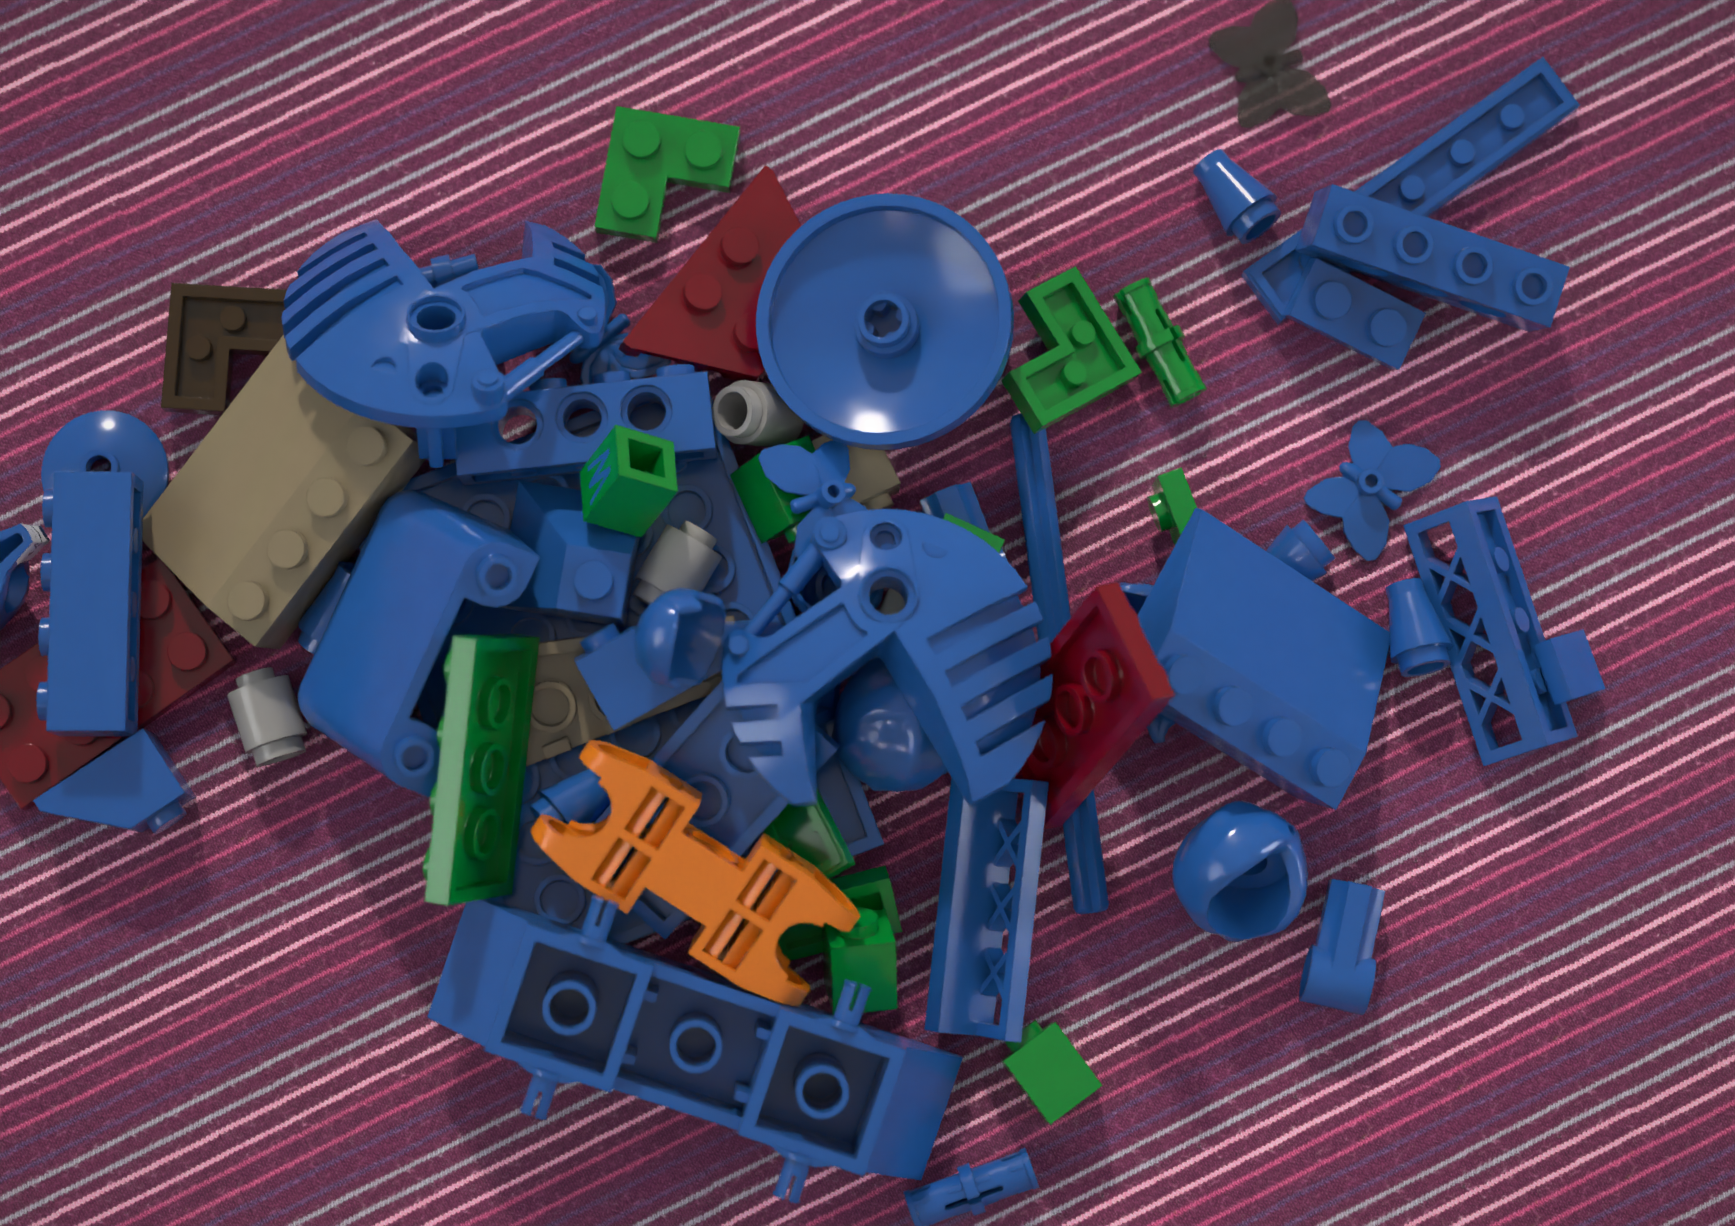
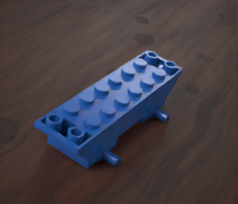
M592 895L582 929L491 899L466 902L427 1018L484 1046L485 1052L516 1061L526 1071L533 1074L522 1107L519 1110L523 1114L531 1116L538 1092H542L535 1118L546 1120L558 1083H582L610 1093L614 1089L738 1130V1135L770 1145L780 1155L785 1157L780 1176L772 1194L784 1200L791 1178L795 1175L788 1194V1201L793 1203H800V1196L811 1166H834L861 1176H865L867 1172L922 1180L963 1057L861 1023L860 1019L869 993L872 990L871 987L860 983L853 1005L850 1007L857 984L855 981L845 979V984L833 1016L831 1012L804 1003L799 1006L782 1004L741 988L726 977L607 938L616 910L620 904L608 899L601 922L597 924L596 921L604 900L600 896Z

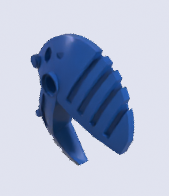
M378 219L361 224L342 232L326 242L301 265L297 271L298 279L292 282L286 291L284 298L285 310L282 312L283 334L289 358L291 361L296 360L297 372L306 383L320 395L349 412L387 424L415 427L419 459H429L430 467L434 468L443 467L444 459L457 458V427L475 426L502 419L507 414L508 401L540 379L546 369L578 346L585 349L599 346L603 339L606 324L604 290L599 285V276L594 266L585 261V254L566 237L550 227L530 221H525L522 259L475 270L436 288L431 286L413 260L401 249L390 232L379 223ZM556 342L535 358H528L505 376L496 367L500 363Z
M862 510L842 514L837 517L829 516L819 520L812 530L810 545L778 582V589L744 630H734L725 638L722 683L726 710L740 711L743 722L731 723L734 735L740 746H755L761 757H749L748 761L768 786L794 807L817 805L814 702L874 657H879L884 662L969 807L1006 787L1020 771L1031 754L1045 722L1044 720L1031 728L1035 712L1038 708L1048 703L1051 697L1052 674L1040 680V665L1051 658L1049 638L1047 636L1036 642L1033 628L1041 624L1043 618L1036 601L1023 607L1018 598V595L1027 590V585L1017 571L1000 553L970 531L947 520L908 510ZM823 565L838 590L802 613L772 636L759 637L791 597L795 598ZM877 589H893L902 596L905 607L897 614H881L873 608L869 597Z

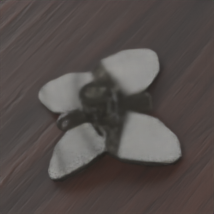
M1291 0L1269 1L1255 13L1250 27L1231 26L1213 32L1208 39L1210 48L1225 63L1240 68L1235 74V80L1240 83H1246L1238 98V121L1243 128L1251 129L1267 121L1280 108L1292 115L1313 117L1328 113L1332 106L1325 87L1308 71L1290 68V66L1302 63V52L1295 49L1282 54L1296 39L1298 16Z

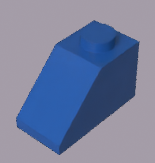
M142 728L33 801L39 811L51 815L141 833L150 828L153 834H158L185 817L187 812L183 805L196 798V796L157 736Z

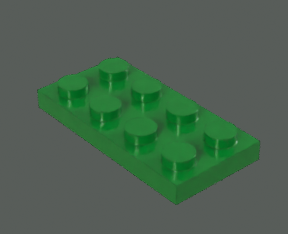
M523 634L453 636L452 648L446 657L444 665V677L448 684L445 714L439 723L437 731V743L441 750L438 779L430 797V809L434 816L431 845L423 862V875L426 880L425 902L448 906L512 894L540 637Z

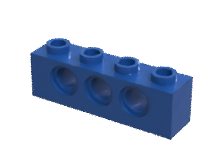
M1334 184L1314 192L1295 250L1310 257L1318 258L1336 266L1527 332L1551 327L1570 269L1569 266Z
M677 364L656 369L657 377L631 380L630 372L627 371L599 373L592 376L593 384L567 386V380L564 378L539 379L529 386V391H522L508 401V411L502 419L475 426L456 428L458 455L455 461L457 476L463 485L580 473L581 469L615 425L673 441L675 463L717 458L708 373H695L694 365ZM647 401L660 404L666 410V415L663 422L657 428L641 430L632 425L630 416L637 405ZM590 408L597 411L602 419L600 427L594 434L587 437H576L567 431V421L576 410ZM518 415H527L537 421L536 433L526 443L512 444L503 438L504 427L511 418Z

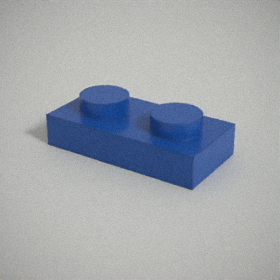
M1309 258L1283 316L1391 370H1399L1426 313L1318 258Z

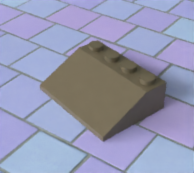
M283 335L143 518L142 541L207 608L253 646L281 649L298 627L300 619L334 575L338 563L342 561L347 562L367 537L385 501L404 489L426 459H419L417 433L411 428L379 422L349 412L316 392L297 372L296 360H290Z

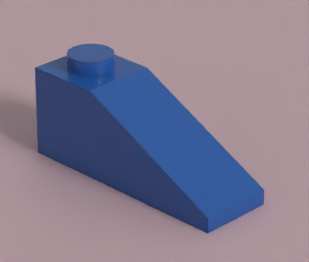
M773 619L759 637L772 636L783 628L781 623ZM751 620L725 622L721 644L704 680L722 670L723 648L727 635L734 630H744ZM612 623L581 640L579 643L584 653L575 657L574 661L612 729L615 731L693 686L681 684L680 689L675 690L652 682L636 662L635 631L637 626H630L618 632L616 626Z

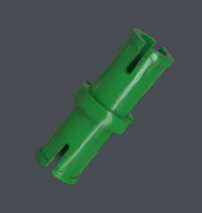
M1150 278L1138 280L1114 294L1113 298L1123 316H1125L1139 344L1135 347V351L1140 360L1146 359L1152 371H1154L1171 408L1179 406L1204 392L1207 387L1197 370H1195L1181 341L1185 338V335L1180 325L1173 326L1158 299Z

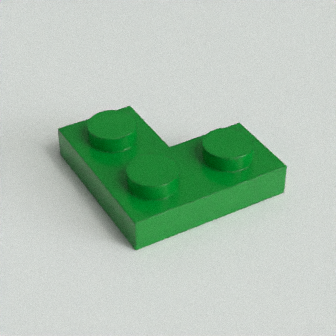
M616 106L595 220V232L658 243L668 183L730 193L740 139V127Z
M1076 266L1027 291L1018 300L1047 347L1048 352L1010 371L1001 382L1034 434L1129 384L1142 373Z

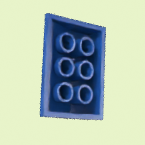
M1195 508L1137 615L1140 627L1158 663L1164 668L1169 685L1175 695L1160 714L1295 798L1336 810L1367 752L1390 645V632L1203 509Z

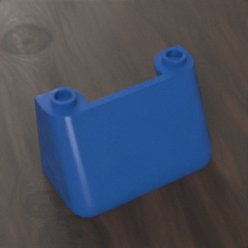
M405 490L389 497L378 512L300 684L297 696L299 709L308 723L399 786L430 798L432 789L438 779L441 750L437 743V731L425 722L410 717L464 597L491 607L510 604L518 599L525 590L540 557L509 529L424 492Z

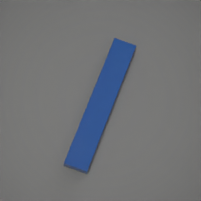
M1541 57L1354 192L1430 217L1572 115L1581 105L1545 58ZM1302 229L1245 269L1241 274V277L1277 325L1288 319L1283 316V313L1309 258H1313L1295 251ZM1328 263L1348 274L1353 272L1351 270Z

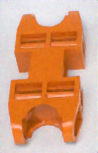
M598 740L588 741L579 757L590 770L601 777L598 784L607 791L611 800V813L604 820L595 824H581L571 820L568 825L552 816L540 815L531 828V835L541 849L573 880L596 895L603 897L604 900L608 901L609 899L619 903L618 909L628 914L646 887L702 923L691 941L688 954L741 988L782 1004L791 1006L801 1005L811 988L799 974L788 967L791 960L783 954L779 946L778 939L788 927L798 923H812L822 927L826 922L839 930L850 932L860 918V914L854 904L816 866L765 833L761 835L746 859L738 856L723 844L688 823L699 807L703 793L648 758L610 743ZM664 797H669L664 806L662 807V809L660 810V812L658 813V815L656 816V818L654 819V821L652 822V824L650 825V827L647 829L645 827L646 824L648 823V821L650 820V818L652 817V815L654 814V812L656 811ZM631 847H635L616 878L612 877ZM779 868L774 877L772 878V880L770 881V883L768 884V886L766 887V889L764 890V892L762 893V895L760 896V898L757 899V897L759 896V894L761 893V891L763 890L771 876L774 874L776 869ZM743 918H745V920L743 921V923L741 924V926L739 927V929L737 930V932L735 933L727 947L724 949L725 945L727 944V942L729 941V939L731 938V936L733 935V933L735 932Z

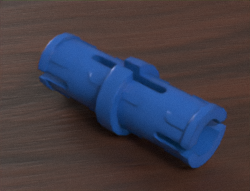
M1023 1148L1016 1153L971 1168L969 1163L957 1167V1174L912 1190H905L903 1193L914 1225L930 1226L972 1211L974 1216L985 1213L986 1205L1040 1187L1026 1148Z

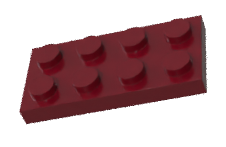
M160 558L142 569L137 732L237 663L181 581ZM39 642L0 669V780L20 809L26 811L35 805L34 799L130 737L58 736L46 731V721H40L37 714V690L40 682H47L48 656L41 655Z
M1118 582L1098 585L1093 589L1050 643V660L1040 665V680L1052 674L1051 697L1048 703L1038 708L1035 712L1031 728L1044 720L1045 722L1031 754L1015 778L1049 782L1044 830L1064 824L1175 696L1169 685L1167 674L1158 663L1140 627L1139 618L1130 607Z

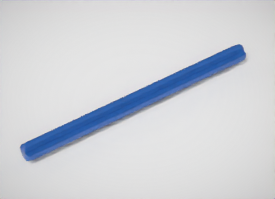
M1019 413L1012 416L1010 429L1033 602L1036 601L1043 618L1042 623L1036 627L1038 641L1048 636L1049 643H1051L1069 621L1071 613L1046 428L1034 434L1022 414ZM1093 789L1063 824L1073 908L1077 914L1081 915L1103 912L1109 906Z

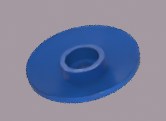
M101 410L89 412L68 422L50 441L42 462L41 479L43 491L45 489H53V471H90L92 464L98 459H108L111 463V472H133L144 482L143 518L168 487L169 483L168 457L158 436L138 418L118 411Z

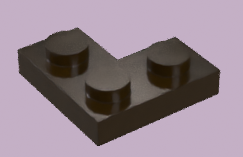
M171 283L161 408L165 412L223 415L230 405L234 354L268 356L284 335L282 312L285 310L284 298L287 290Z

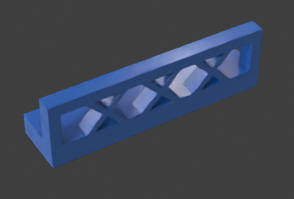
M1498 497L1465 501L1403 525L1420 577L1423 580L1425 591L1453 644V648L1448 651L1451 661L1450 667L1483 766L1578 737L1567 703L1558 705L1552 703L1534 654L1533 645L1545 641V637ZM1449 523L1457 544V550L1450 565L1435 557L1427 533ZM1458 584L1473 592L1478 606L1471 625L1456 618L1451 605V600ZM1477 645L1494 654L1498 670L1491 686L1475 677L1471 660ZM1498 705L1514 714L1522 738L1521 741L1500 748L1491 725Z
M951 777L924 1030L1021 1042L1049 782L1012 779L1003 789L969 807ZM1018 793H1024L1021 821L1017 825L1015 817ZM1014 863L1016 868L1015 882L1012 889H1010L1008 884L1010 867ZM1007 928L1009 933L1008 948L1004 954L1002 939L1003 932ZM998 993H1000L1002 998L999 1025L993 1024Z

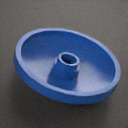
M871 194L852 198L833 205L809 219L784 243L772 261L761 286L756 313V336L764 369L775 390L792 412L812 429L834 441L848 446L871 450H896L914 447L939 438L965 422L987 400L1002 376L1009 358L1014 332V308L1011 291L999 260L988 242L969 222L952 210L936 202L905 194Z

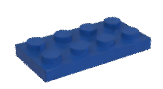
M721 681L651 760L703 793L700 805L688 823L723 844L738 856H742L789 803L768 786L748 761L749 757H761L755 746L739 745L731 723L743 722L740 711L726 710L723 683ZM814 722L817 773L840 745ZM664 797V799L662 800V802L660 803V805L658 806V808L646 824L645 827L647 829L650 827V825L652 824V822L654 821V819L656 818V816L658 815V813L660 812V810L662 809V807L664 806L669 797ZM611 805L595 823L604 820L611 813ZM631 847L612 877L616 878L635 847ZM646 887L631 907L663 939H666L688 915Z

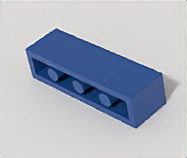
M53 471V489H45L43 494V522L46 528H52L51 553H44L42 555L40 567L42 589L44 592H50L49 617H42L39 624V650L42 656H48L47 682H40L38 685L37 714L40 721H46V731L58 736H132L137 732L144 482L133 472Z

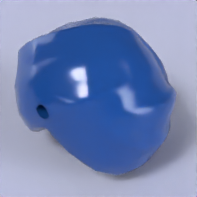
M875 657L859 668L851 676L839 696L831 737L840 745L835 754L850 774L866 783L874 791L903 792L923 789L947 773V768L882 659Z
M1238 800L1225 804L1190 830L1176 852L1173 861L1172 878L1179 901L1197 926L1208 933L1220 935L1226 941L1240 942L1279 933L1298 917L1307 894L1308 869L1300 834L1294 825L1273 811L1266 810L1244 800Z

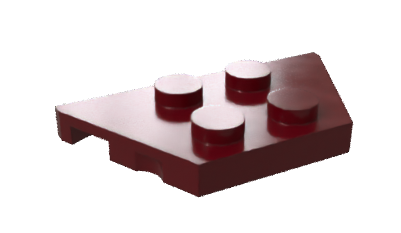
M767 165L762 168L623 340L619 347L621 352L632 357H638L642 353L676 361V365H694V369L697 372L713 370L720 373L724 378L736 381H756L765 370L756 336V313L761 286L776 254L792 234L801 227L771 168Z

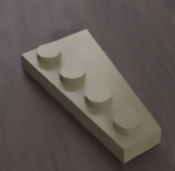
M734 615L726 616L725 622L735 621ZM589 635L539 642L526 766L549 759L606 734L609 735L636 722L709 695L722 681V670L703 680L699 685L687 689L614 731L574 661L575 657L584 653L579 642Z

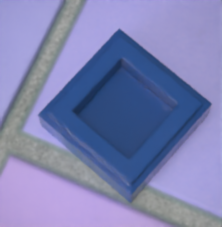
M1584 629L1550 638L1533 645L1534 654L1554 705L1605 689Z

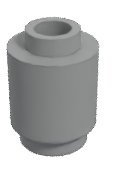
M747 380L734 382L722 389L713 403L712 416L716 428L729 441L736 444L761 447L784 445L795 441L804 425V422L792 412L771 383Z
M684 520L680 529L666 525L635 577L640 583L633 595L649 606L661 594L672 589L687 588L702 592L722 559L718 553L712 550L718 540L705 530Z
M268 667L237 677L235 680L238 689L228 693L227 697L245 753L253 754L256 766L261 767L278 763L306 752L302 737L308 733L289 675L275 677L273 668Z

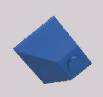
M519 480L510 531L540 558L520 597L508 605L499 606V608L608 625L614 623L615 626L625 627L640 537L583 521L581 490Z

